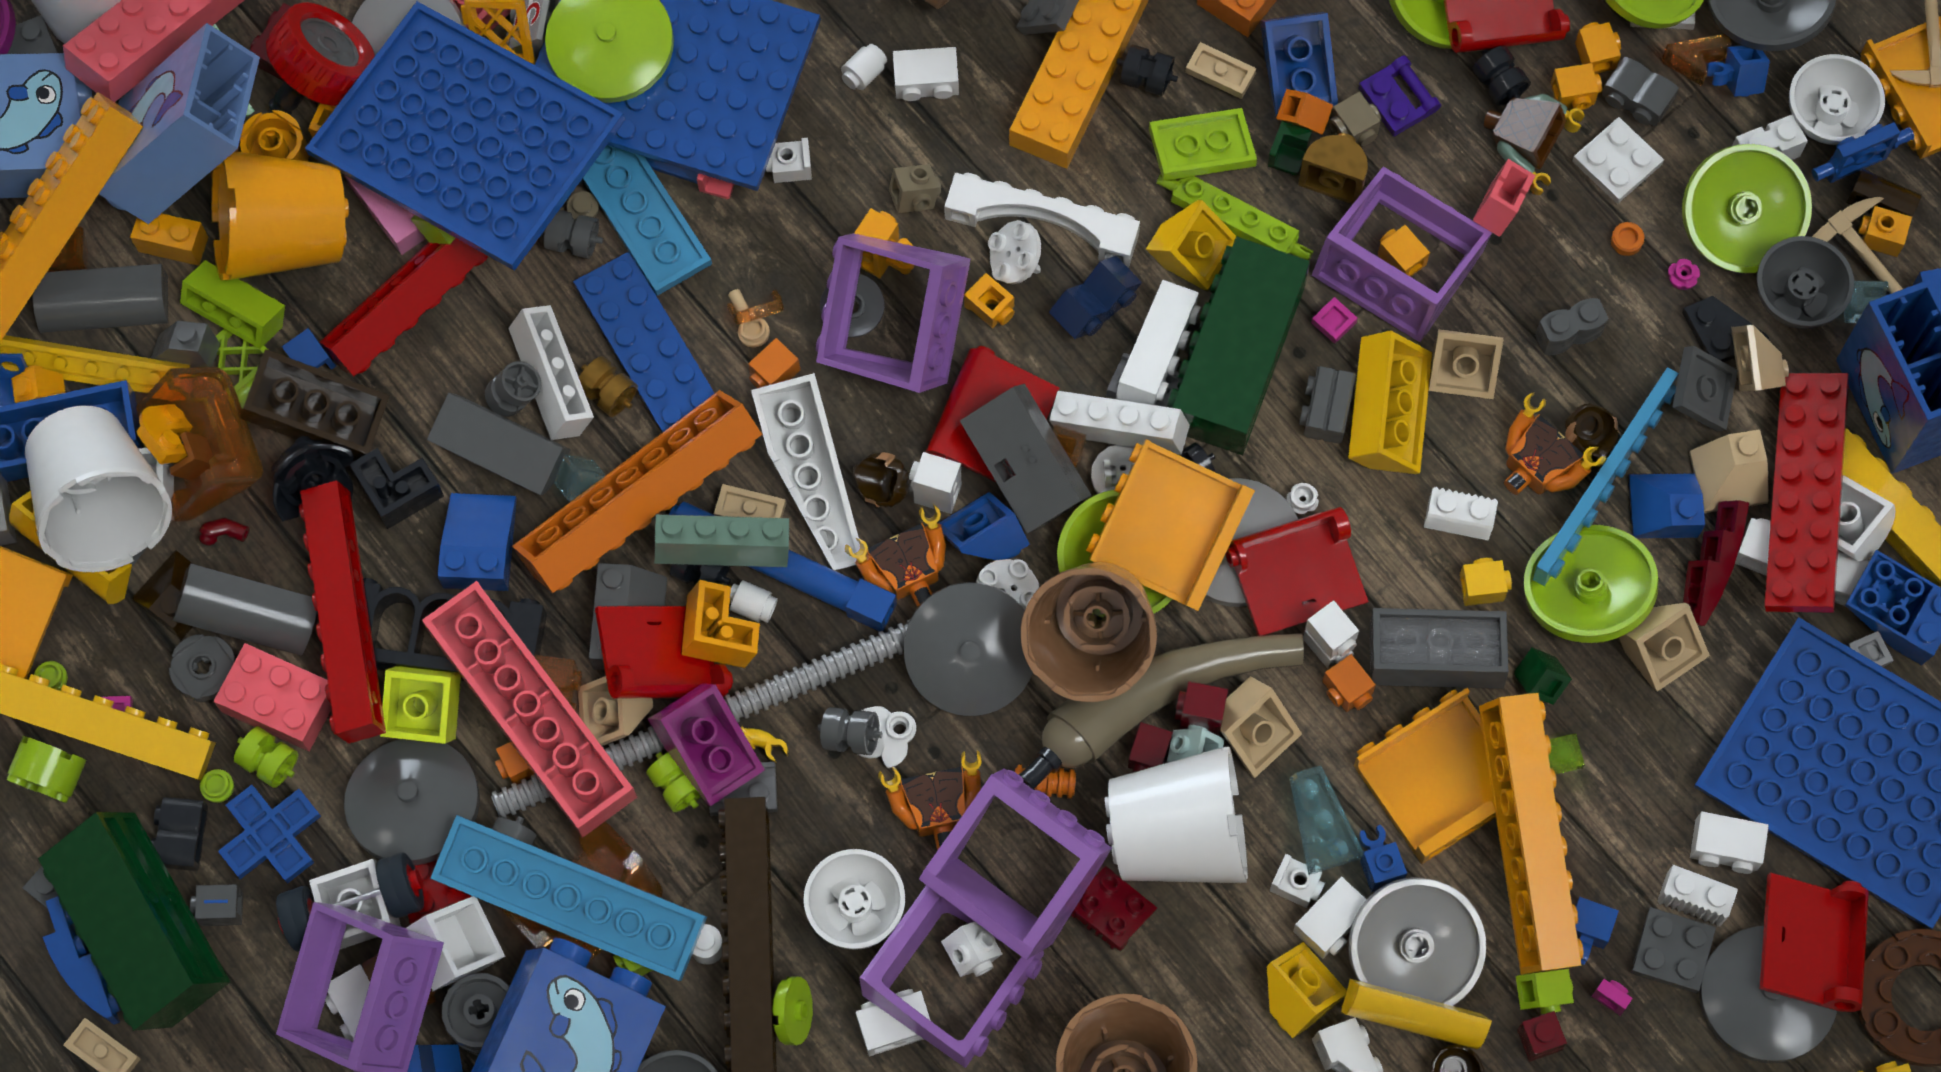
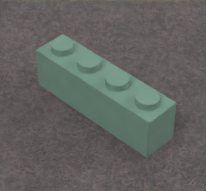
M656 514L654 564L787 567L789 518Z

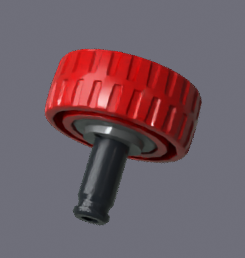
M302 2L289 7L277 21L266 40V52L270 63L284 80L275 93L274 98L268 103L270 111L279 110L291 115L292 111L298 107L305 97L321 104L337 106L375 57L373 48L367 38L348 19L325 6Z

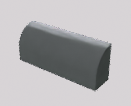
M162 264L47 272L33 292V307L37 327L40 333L166 324L168 323V275Z
M448 393L427 438L428 441L539 495L545 494L554 484L571 449L454 393Z
M190 564L184 574L172 621L302 656L308 644L317 611L314 608L311 596Z

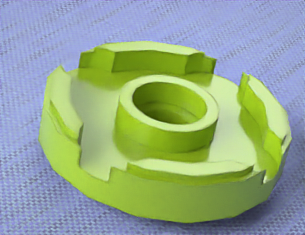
M789 976L786 978L787 980H782L778 984L774 994L772 1012L773 1016H778L779 1024L774 1025V1031L779 1041L784 1045H800L807 1038L811 1028L813 1001L807 981L799 976Z

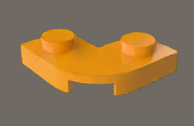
M175 404L145 408L139 416L140 427L136 432L160 464L177 463L186 458L187 453L179 437L185 431L190 432L193 426L186 419L184 412Z

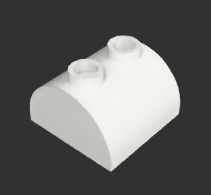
M1844 475L1838 550L1857 561H1864L1871 557L1875 550L1879 549L1889 534L1895 519V505Z

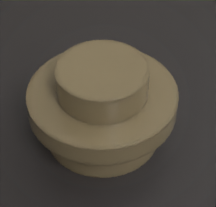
M581 191L569 198L567 211L572 213L574 219L579 215L595 218L599 211V204L593 194Z

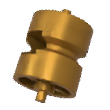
M600 356L594 359L588 366L584 364L581 367L583 372L579 376V380L586 397L590 400L598 399L597 406L608 416L614 417L625 408L630 409L633 406L631 401L636 395L638 385L625 374H616L617 367L608 359Z

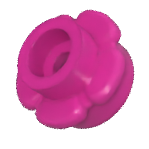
M1679 259L1677 263H1672L1668 269L1671 284L1680 290L1694 287L1697 284V278L1700 276L1698 266L1691 264L1692 262L1688 259ZM1685 271L1687 275L1683 276L1681 272Z

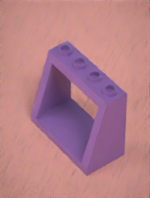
M1383 166L1326 237L1311 276L1408 336L1421 342L1484 252L1492 232ZM1378 203H1381L1464 254V257L1438 293L1352 241Z
M854 233L838 237L832 252L834 258L833 270L827 280V288L829 290L827 303L824 305L821 314L823 321L822 331L816 342V351L818 352L816 362L918 393L947 384L971 259ZM863 251L930 269L913 362L846 348Z
M1002 769L988 778L926 866L919 880L1025 960H1028L1054 943L1112 847L1105 843V839L1099 833L1087 830L1080 825L1072 813L1060 810L1050 803V798L1039 790H1033L1023 783V778L1019 774L1011 770ZM995 796L1080 858L1039 918L958 859Z
M313 902L276 1035L353 1071L407 1072L444 942L340 905ZM347 924L382 938L353 1041L317 1028Z

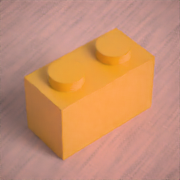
M162 213L149 224L136 218L130 236L137 251L140 253L197 266L200 265L209 238L201 222Z

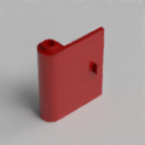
M1444 0L1449 40L1455 53L1494 49L1499 46L1510 47L1563 40L1566 33L1570 30L1568 15L1564 14L1561 9H1554L1553 0Z
M985 346L971 348L967 353L925 453L961 463L962 466L995 481L960 420L1010 388L1021 384L1026 385L1047 420L1060 388L995 356V352ZM1005 460L1006 463L1008 464L1009 468L1011 469L1012 473H1013L1014 476H1015L1016 474L1014 473V471H1013V469L1011 468L1010 464L1008 463L1007 460Z
M1342 507L1327 510L1231 541L1225 553L1226 560L1229 566L1235 569L1258 636L1268 635L1306 623L1310 617L1333 600L1342 611L1369 602L1347 541L1351 537V527L1347 514Z
M597 606L595 608L609 694L613 699L681 698L701 684H716L721 695L725 697L732 688V673L726 665L714 664L713 661L682 655L686 606Z
M1775 873L1767 874L1759 989L1836 1011L1855 1012L1861 1010L1863 1003L1869 891L1856 881H1844L1841 885L1830 890Z

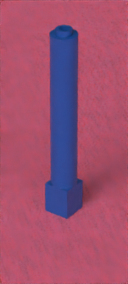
M685 501L680 506L674 505L669 515L715 516ZM791 550L788 552L787 567L747 566L845 611L847 617L879 632L884 631L897 606L896 594L861 578L858 582Z

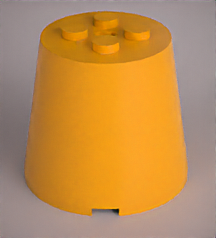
M236 151L214 168L211 188L212 222H218L219 240H213V248L219 278L221 280H233L340 262L344 246H346L347 242L345 218H348L349 203L348 199L344 198L340 170L327 164Z

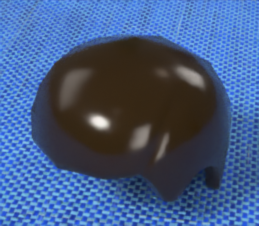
M1449 1045L1439 1050L1432 1059L1430 1072H1484V1067L1481 1059L1473 1050L1460 1045Z

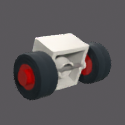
M398 853L379 861L370 859L309 880L311 890L307 886H300L279 894L276 899L279 927L294 951H300L313 902L340 905L400 927L399 918L419 912L424 908L423 882L419 871L415 869L406 853ZM347 924L340 949L378 936Z

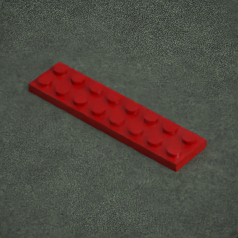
M1789 373V376L1785 377L1786 386H1782L1780 389L1765 610L1766 612L1834 613L1849 375L1848 373Z

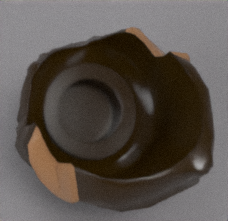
M1588 403L1577 407L1565 422V438L1583 454L1589 447H1598L1591 455L1594 462H1597L1602 456L1608 458L1620 440L1621 433L1618 430L1617 418L1607 409Z
M886 452L874 453L853 466V478L865 502L875 504L877 507L884 506L886 508L890 506L892 508L894 505L901 503L906 498V495H908L911 486L909 484V472L905 469L904 464L899 459H896L895 455Z

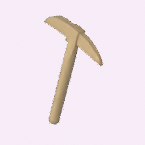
M1924 0L1930 67L1928 70H1890L1892 76L1904 82L1937 88L1941 87V38L1937 0Z
M1874 197L1848 206L1843 211L1840 210L1828 219V222L1812 236L1828 242L1837 233L1839 236L1842 235L1890 294L1903 289L1852 228L1853 224L1851 222L1884 198Z

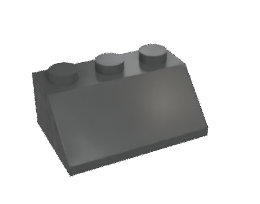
M598 563L589 660L594 670H605L595 608L597 606H665L666 576L633 565Z

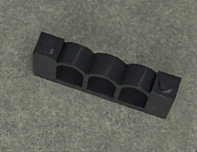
M363 578L377 670L385 671L395 666L458 673L447 657L420 654L425 632V625L422 619L455 596L448 593H434L420 603L417 596L408 589L389 587L383 590L376 580ZM524 598L520 602L511 601L508 609L502 602L491 599L539 663L547 618L544 606L540 605V602ZM395 603L409 604L415 611L407 652L375 648L382 614L389 606Z

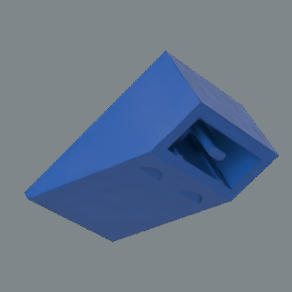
M1875 550L1845 606L1874 632L1879 631L1882 639L1890 647L1916 663L1923 665L1935 655L1941 644V587L1880 551Z

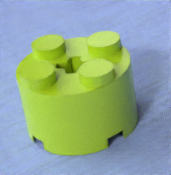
M22 736L7 772L9 774L7 781L67 803L69 797L71 798L87 760L74 754L70 755L46 743Z

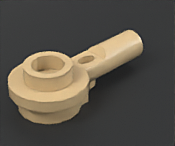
M739 289L731 291L728 296L740 318V325L738 327L739 340L747 347L756 348L762 346L770 335L767 322L757 317L755 313H751Z

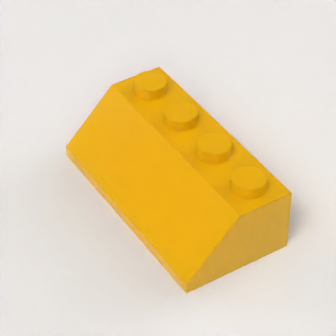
M1392 330L1361 337L1348 458L1369 469L1420 474L1432 352Z

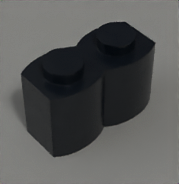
M163 797L162 804L156 806L154 824L159 826L157 836L152 838L151 842L166 868L198 871L208 805L204 801Z

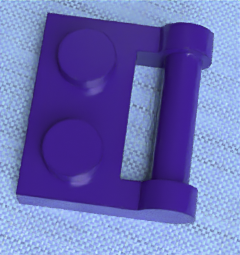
M1406 55L1397 58L1391 65L1359 83L1358 87L1368 103L1373 104L1378 109L1381 121L1393 137L1434 114L1442 106L1437 97L1430 95L1410 67L1411 62ZM1401 75L1422 106L1415 109L1393 78Z

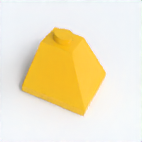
M1197 200L1163 222L1146 250L1164 269L1203 290H1208L1213 283L1215 275L1221 270V260L1226 246L1233 247L1236 235L1203 200Z
M1304 942L1267 965L1270 1013L1277 1020L1278 1025L1292 1038L1308 1029L1346 995L1347 990Z

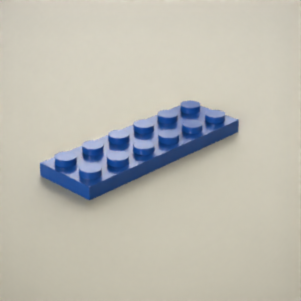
M630 252L573 281L575 288L626 374L638 385L637 392L662 433L715 394Z

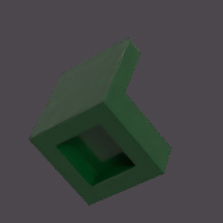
M1282 121L1269 154L1268 167L1297 176L1310 144L1312 130Z
M1531 647L1514 671V675L1528 694L1539 693L1540 700L1552 705L1555 704L1572 680L1555 656Z

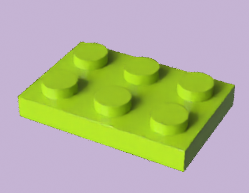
M1242 108L1158 120L1149 123V132L1163 181L1256 167L1257 157Z

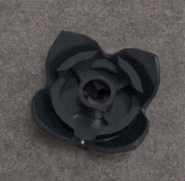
M302 436L294 442V445L281 454L279 459L273 463L271 471L273 473L272 479L274 480L273 505L282 522L300 516L299 505L302 504L300 491L335 480L339 481L350 491L352 502L354 487L352 479L346 471V467L350 466L349 464L354 460L350 449L319 440H312L308 436Z

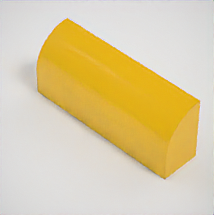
M29 491L11 504L9 523L42 550L37 535L31 491ZM129 563L122 567L102 572L66 570L108 604H115L125 599L132 564Z
M1354 979L1349 980L1341 1010L1345 1015L1476 1050L1483 1045L1492 1020L1481 1013Z

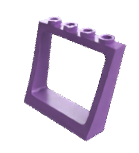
M926 885L860 976L862 996L966 1068L974 1055L981 1057L984 1054L989 1043L987 1036L992 1029L999 1031L1002 1028L1007 1017L1005 1010L1010 1003L1017 1005L1020 1002L1025 990L1023 984L1028 977L1035 979L1042 967L1041 958L1044 956V950L1028 960L1021 957L963 1040L954 1039L889 989L942 914L950 913L968 924L975 922Z

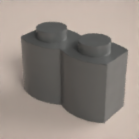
M1624 56L1604 85L1602 96L1605 97L1606 102L1616 109L1629 110L1639 123L1657 126L1675 100L1679 87L1669 79L1651 72L1641 63Z
M1585 299L1576 303L1570 310L1561 309L1545 315L1539 322L1535 337L1544 355H1557L1568 350L1573 344H1586L1596 340L1603 333L1609 318L1600 299Z

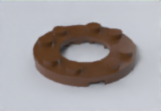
M1930 929L1903 931L1883 941L1865 959L1862 1009L1857 1012L1867 1034L1875 1044L1890 1056L1904 1063L1916 1066H1941V1028L1935 1031H1920L1908 1026L1895 1011L1891 995L1895 979L1903 970L1914 966H1930L1941 971V932Z

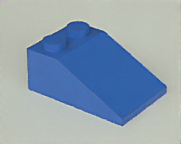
M1316 12L1260 20L1263 50L1275 116L1277 117L1286 89L1305 92L1333 106L1337 105L1338 97L1328 13Z
M451 493L440 545L438 579L443 588L466 589L477 581L483 590L509 591L516 496Z

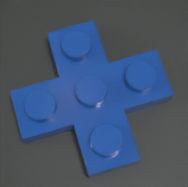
M250 785L225 805L244 828V831L218 852L239 879H242L268 859L288 884L314 863L295 837L318 820L321 815L300 789H297L271 809L256 788Z

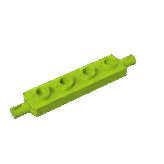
M1159 175L1156 184L1172 191V203L1185 209L1195 201L1203 200L1237 237L1293 254L1306 260H1310L1314 253V250H1310L1297 243L1299 230L1195 176L1180 178V180L1163 181L1162 175Z

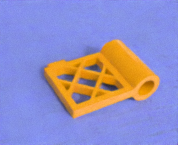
M525 0L464 1V4L460 6L463 24L469 26V30L482 37L485 35L493 43L535 65L536 61L534 59ZM476 8H483L492 17L487 25L477 17ZM505 9L516 10L517 24L515 26L502 15ZM495 21L509 32L504 40L499 38L490 29ZM512 36L522 45L523 54L515 53L507 45Z

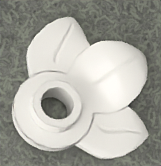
M881 706L861 710L877 713L880 731H882L883 735L882 738L878 739L877 747L872 755H857L868 759L882 756V760L888 769L900 764L907 756L908 742L916 734V723L913 717L905 712L891 713ZM898 724L906 727L905 732L902 734L895 733L893 729Z

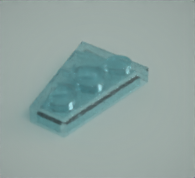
M1322 766L1299 771L1292 775L1289 779L1308 875L1362 858L1364 851Z

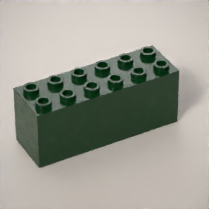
M1236 236L1233 247L1226 246L1221 260L1220 274L1215 275L1210 290L1212 294L1209 303L1205 302L1200 316L1199 330L1194 331L1189 345L1188 359H1184L1178 375V378H1180L1177 385L1178 389L1173 388L1167 407L1181 409L1190 424L1187 437L1243 456L1306 286L1310 261Z
M95 812L38 858L44 869L45 878L56 890L60 905L71 917L75 925L76 934L86 944L91 953L93 964L101 971L107 982L109 993L116 998L123 1011L125 1022L132 1027L133 1031L172 1028L230 983L223 967L135 813Z

